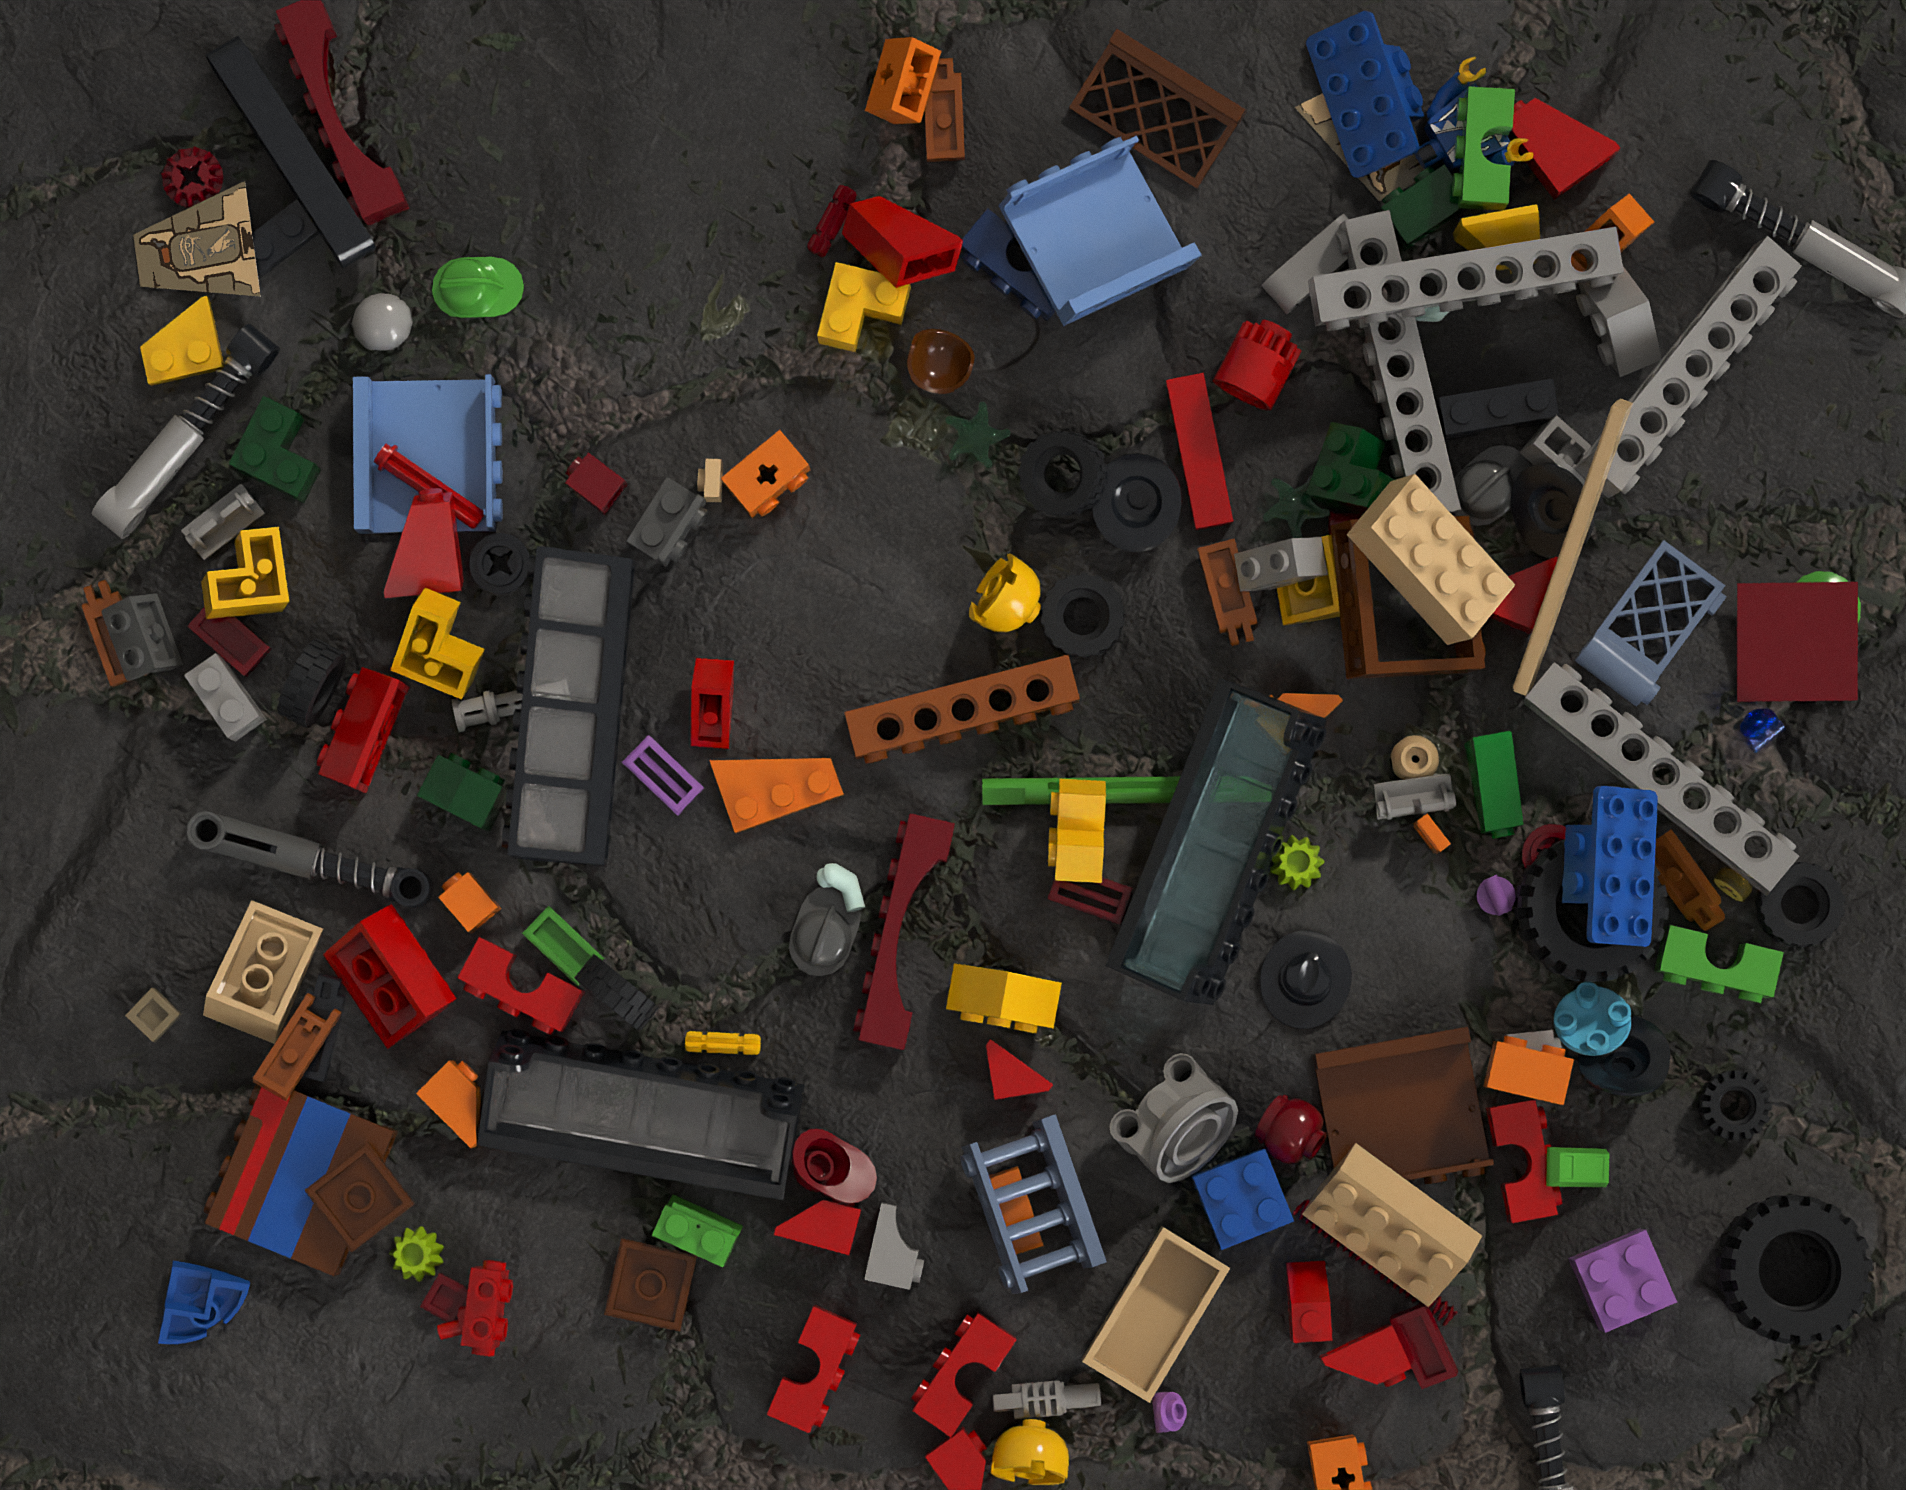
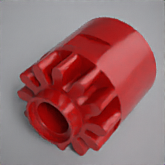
M1262 319L1260 324L1245 321L1233 340L1213 382L1233 397L1256 408L1271 411L1302 350L1297 348L1298 345L1289 342L1293 335L1280 325Z

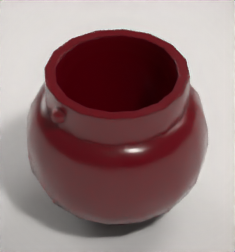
M1279 1095L1271 1102L1263 1114L1255 1131V1138L1259 1139L1258 1142L1260 1144L1264 1143L1266 1151L1277 1160L1286 1164H1296L1305 1157L1312 1160L1322 1147L1327 1134L1322 1131V1115L1314 1106L1301 1099L1288 1100L1287 1095Z

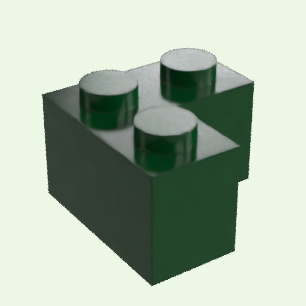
M263 396L229 465L235 470L302 503H305L321 471L315 463L289 451L304 418L298 412Z
M1331 422L1306 494L1330 508L1363 515L1390 481H1394V479L1383 472L1376 470L1385 442L1362 428Z
M451 752L447 759L437 755L417 796L490 832L506 801L507 789L502 787L505 780L480 767L477 773L469 770L471 762Z

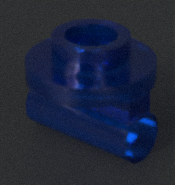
M1768 708L1752 710L1745 716L1740 726V731L1747 740V745L1754 753L1759 752L1786 729L1775 712Z

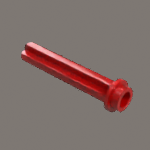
M386 443L374 459V463L379 466L378 470L380 472L386 469L418 492L431 488H440L443 493L452 492L456 518L472 529H475L484 518L482 509L397 452V445L391 447Z

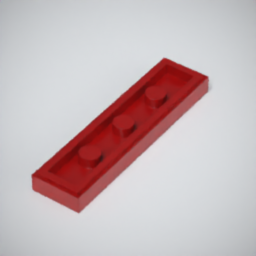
M1204 373L1166 380V387L1195 530L1231 524L1234 521Z

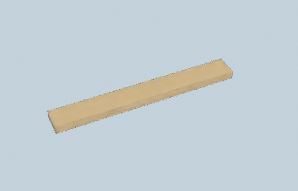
M1620 398L1611 406L1513 685L1514 692L1526 696L1534 685L1628 419L1632 402Z

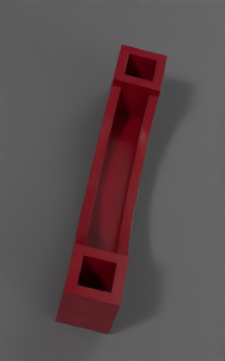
M300 0L276 10L280 22L274 24L275 30L283 46L290 44L295 56L288 59L297 80L302 78L305 80L309 91L303 93L304 99L311 114L318 113L323 126L318 127L317 130L325 148L333 147L338 160L332 162V166L339 182L342 184L347 181L352 195L346 197L356 215L358 217L362 216V219L368 226L409 209L391 166L383 169L364 155L349 138L337 115L328 79L330 40L337 37V34L323 1Z
M911 813L909 814L908 822L900 820L896 843L903 844L899 859L892 858L887 880L894 882L891 897L883 896L879 918L886 919L883 934L875 933L870 956L877 957L874 972L866 971L862 989L863 994L869 995L865 1010L858 1008L853 1029L855 1032H860V1041L905 1051L913 1012L905 1011L898 988L896 957L899 933L907 907L921 881L939 861L947 863L955 823Z

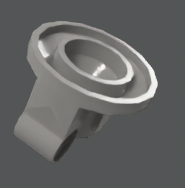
M1183 1053L1173 1055L1167 1060L1163 1070L1166 1080L1147 1093L1136 1111L1130 1109L1119 1111L1114 1115L1109 1126L1111 1135L1125 1151L1137 1155L1141 1162L1158 1179L1167 1183L1181 1181L1208 1163L1227 1141L1235 1126L1238 1114L1235 1100L1220 1086L1210 1080L1191 1056ZM1192 1071L1191 1076L1187 1080L1179 1082L1182 1074ZM1138 1126L1137 1132L1132 1137L1126 1138L1127 1132L1132 1127Z

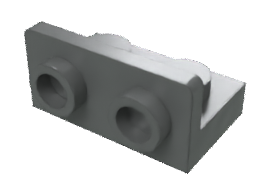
M667 477L626 542L665 567L670 560L676 563L688 544L683 541L691 528L697 530L708 513V510L704 509L707 503L705 498L699 494L692 493Z
M157 593L129 596L102 610V616L127 681L135 680L148 673L173 670L183 665Z

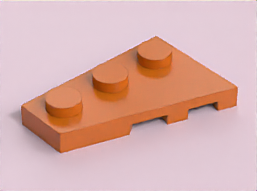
M831 758L709 760L735 833L844 795Z

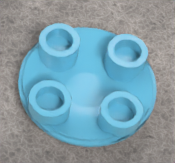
M1592 982L1581 983L1575 990L1563 997L1554 1013V1028L1560 1041L1570 1050L1588 1056L1603 1055L1617 1049L1627 1039L1632 1025L1631 1008L1624 999L1614 991L1599 987Z

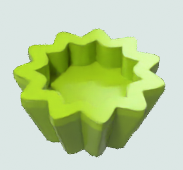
M1291 835L1287 843H1282L1278 854L1272 857V861L1275 864L1271 867L1270 872L1279 875V885L1289 883L1292 890H1296L1300 884L1309 888L1311 886V879L1321 877L1318 867L1323 865L1325 861L1317 856L1320 847L1318 845L1310 846L1308 837L1298 840L1295 836Z
M420 1226L415 1232L405 1228L403 1237H394L396 1247L389 1252V1255L395 1259L392 1266L393 1269L402 1270L403 1279L413 1276L418 1282H421L425 1274L435 1276V1266L444 1263L439 1255L444 1246L436 1243L437 1234L434 1232L427 1234L424 1227Z

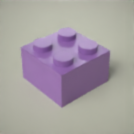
M1636 1229L1568 1258L1596 1325L1602 1332L1606 1333L1677 1303L1645 1229Z

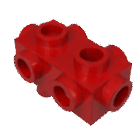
M483 1260V1266L471 1268L466 1306L459 1307L457 1320L437 1325L438 1335L441 1340L462 1335L461 1346L472 1347L471 1354L495 1356V1348H498L500 1341L504 1342L507 1336L508 1319L503 1318L505 1302H510L513 1293V1280L508 1279L509 1270L506 1269V1262Z

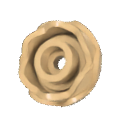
M1418 735L1407 736L1398 742L1391 752L1393 771L1400 779L1433 776L1437 771L1439 765L1438 751L1435 745L1424 737ZM1413 756H1418L1419 761L1417 763L1412 761Z

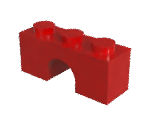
M479 937L458 976V979L466 982L463 990L480 999H484L486 993L500 1000L497 1005L499 1009L515 1017H518L520 1011L533 1017L534 1020L531 1025L547 1034L552 1035L555 1029L564 1032L585 991L548 972L540 987L530 993L517 991L510 981V969L517 955Z
M1536 1099L1485 1108L1492 1145L1514 1144L1523 1150L1527 1159L1526 1170L1518 1180L1500 1184L1507 1222L1516 1223L1558 1215L1556 1206L1562 1205L1560 1188L1546 1186L1547 1147H1551V1145H1544L1542 1129H1547V1120L1543 1106L1537 1107Z
M817 1305L813 1306L798 1343L811 1348L817 1354L820 1360L819 1373L808 1382H796L783 1377L767 1412L768 1416L807 1433H810L813 1425L821 1428L830 1407L823 1404V1401L829 1389L834 1392L837 1391L845 1370L838 1368L844 1353L852 1356L860 1338V1334L854 1332L857 1323Z
M977 1312L974 1318L966 1315L954 1333L960 1339L952 1351L947 1347L943 1349L933 1364V1367L938 1371L929 1383L923 1379L910 1398L916 1402L912 1410L950 1437H952L973 1406V1402L963 1396L956 1387L955 1377L958 1370L965 1364L977 1362L995 1372L1017 1340L1015 1336L980 1312Z

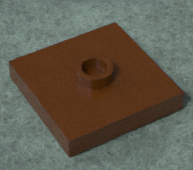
M369 1142L363 1144L305 1189V1192L351 1252H354L415 1205V1202Z
M621 1238L604 1315L680 1332L697 1256L683 1251Z

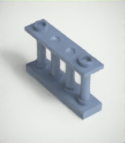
M1056 1114L1032 1122L1035 1130H1032L1030 1136L982 1153L977 1142L961 1147L964 1155L960 1156L963 1171L968 1178L972 1177L1002 1263V1266L999 1267L1001 1281L1006 1289L1010 1288L1012 1294L1028 1291L1024 1278L1071 1261L1081 1262L1083 1269L1107 1262ZM1037 1150L1039 1153L1043 1152L1047 1164L1044 1172L993 1189L986 1167ZM1046 1187L1056 1190L1060 1204H1057V1209L1006 1227L999 1204ZM1059 1224L1069 1227L1073 1239L1070 1241V1246L1019 1264L1012 1241Z

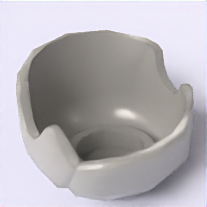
M378 293L365 298L357 306L351 324L355 338L366 349L370 351H385L395 349L408 338L413 322L410 309L403 300L392 294Z

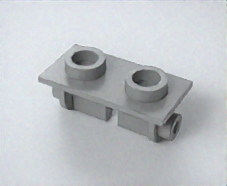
M241 483L181 531L186 536L185 539L206 560L237 536L240 530L246 529L265 513Z
M1450 773L1374 784L1377 820L1385 818L1391 820L1392 817L1442 810L1448 812L1449 809H1453L1456 806Z

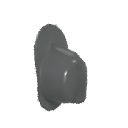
M1506 445L1491 446L1477 455L1454 478L1461 507L1460 510L1454 512L1455 516H1469L1470 525L1474 526L1488 525L1499 519L1511 508L1513 484L1519 474L1531 466L1528 460L1516 448Z
M819 887L807 895L801 905L790 936L789 950L791 958L798 968L809 975L825 976L833 974L843 966L851 951L859 928L861 912L860 910L847 912L841 891L834 887Z

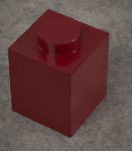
M589 452L583 459L578 456L565 473L569 477L565 482L568 488L604 515L628 486L622 477Z

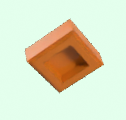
M1428 813L1413 823L1414 829L1433 853L1438 854L1451 844Z

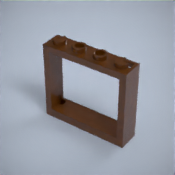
M1454 516L1474 538L1469 516ZM1359 519L1348 520L1331 526L1346 679L1455 674L1485 668L1486 649L1482 642L1481 628L1472 639L1455 643L1457 658L1379 662L1368 558L1347 536Z

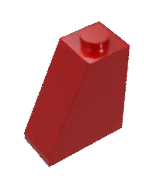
M1537 98L1532 99L1527 104L1522 100L1514 104L1513 128L1507 136L1510 141L1516 138L1528 139L1527 142L1519 146L1518 152L1520 156L1528 152L1534 153L1533 158L1530 161H1526V164L1554 200L1615 157L1620 150L1619 145L1612 139Z
M881 196L850 203L842 230V235L895 288L955 271L963 240L959 236Z
M440 488L422 490L419 492V495L414 496L384 588L385 598L420 595L424 588L437 593L462 590L464 576L452 492L443 493Z

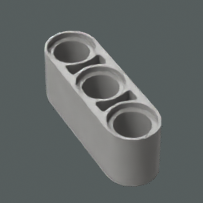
M1345 214L1334 220L1261 285L1286 314L1293 311L1297 307V303L1300 305L1310 296L1309 279L1317 275L1336 273L1348 263L1347 253L1340 254L1336 241V232L1341 231L1340 224L1344 220H1348Z

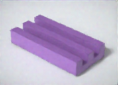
M649 735L622 762L677 816L705 789ZM649 746L692 787L688 793L644 752ZM638 757L682 798L678 804L633 763Z

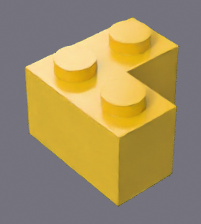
M836 262L817 334L819 344L856 352L865 316L902 325L911 285L908 284L895 288L879 272Z
M279 527L240 530L234 541L238 569L208 571L201 581L206 619L283 612L289 603Z
M424 588L412 606L391 671L462 700L474 681L485 649L450 635L461 602Z
M1059 779V792H1051L1050 815H1057V828L1049 827L1048 866H1055V881L1102 883L1106 781Z
M954 963L946 1009L961 1012L960 1020L983 1024L984 1016L988 1017L987 1024L1010 1028L1011 1021L1015 1022L1014 1030L1037 1033L1038 1026L1054 1029L1062 983L1007 971Z

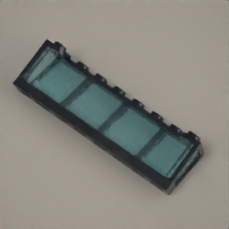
M1219 678L1105 965L1106 967L1184 1002L1214 1005L1215 1000H1218L1224 992L1226 986L1224 977L1228 967L1236 960L1239 954L1240 943L1238 942L1242 932L1250 925L1255 912L1253 905L1256 897L1267 884L1269 878L1267 870L1272 857L1276 856L1282 847V832L1286 822L1293 817L1297 809L1298 802L1296 797L1301 785L1307 782L1311 774L1312 764L1310 762L1315 749H1318L1325 739L1326 718L1235 682Z

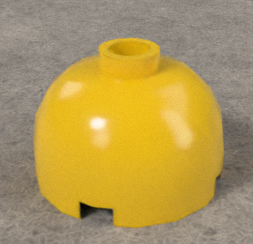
M1010 553L1007 554L1008 561L1000 558L986 573L976 590L979 594L983 593L978 605L971 602L969 608V617L973 621L994 632H1009L1018 629L1025 622L1032 623L1041 610V604L1038 602L1041 591L1038 577L1027 564Z
M1025 1419L1022 1426L1009 1428L1000 1435L995 1443L991 1474L1011 1482H1015V1476L1030 1479L1027 1484L1032 1485L1062 1484L1068 1478L1069 1455L1065 1441L1055 1431L1045 1428L1046 1422L1036 1419Z

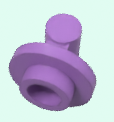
M1497 875L1483 880L1476 894L1480 908L1488 914L1498 916L1512 910L1516 896L1513 885L1507 879Z
M1175 1392L1155 1393L1152 1398L1156 1433L1179 1430L1183 1426L1187 1414L1183 1399Z

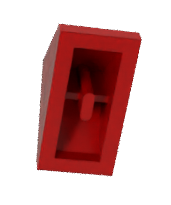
M991 1039L986 1044L994 1100L1049 1091L1053 1086L1051 1082Z

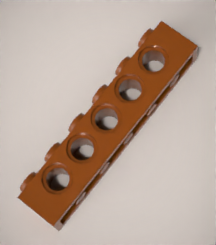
M1064 655L844 713L856 759L864 758L865 764L887 759L886 752L901 748L903 754L923 750L925 749L924 742L939 739L940 745L959 741L962 739V732L976 729L977 735L999 730L998 723L1013 720L1015 726L1037 720L1036 713L1048 710L1051 711L1052 716L1068 713L1074 710L1073 704L1079 703L1080 697L1069 655ZM1033 682H1041L1047 686L1049 695L1041 702L1032 701L1027 696V687ZM998 691L1007 693L1012 701L1011 706L1001 712L994 710L989 704L991 695ZM959 701H967L974 707V715L967 721H959L952 714L953 706ZM924 710L933 712L937 717L935 727L928 731H923L915 725L916 715ZM885 720H893L900 727L898 736L893 740H884L878 735V727Z

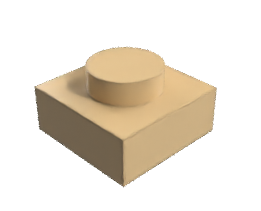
M706 459L705 469H698L697 488L699 492H704L706 502H722L721 477L723 476V463L721 459Z

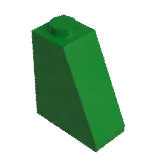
M1511 731L1473 737L1464 743L1481 834L1491 832L1492 839L1515 835L1514 828L1524 824Z

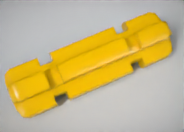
M689 1031L685 1036V1050L688 1052L702 1053V1050H707V1053L738 1054V1051L745 1055H758L761 1049V1038L758 1034L739 1036V1033L708 1032L707 1035H703V1032Z

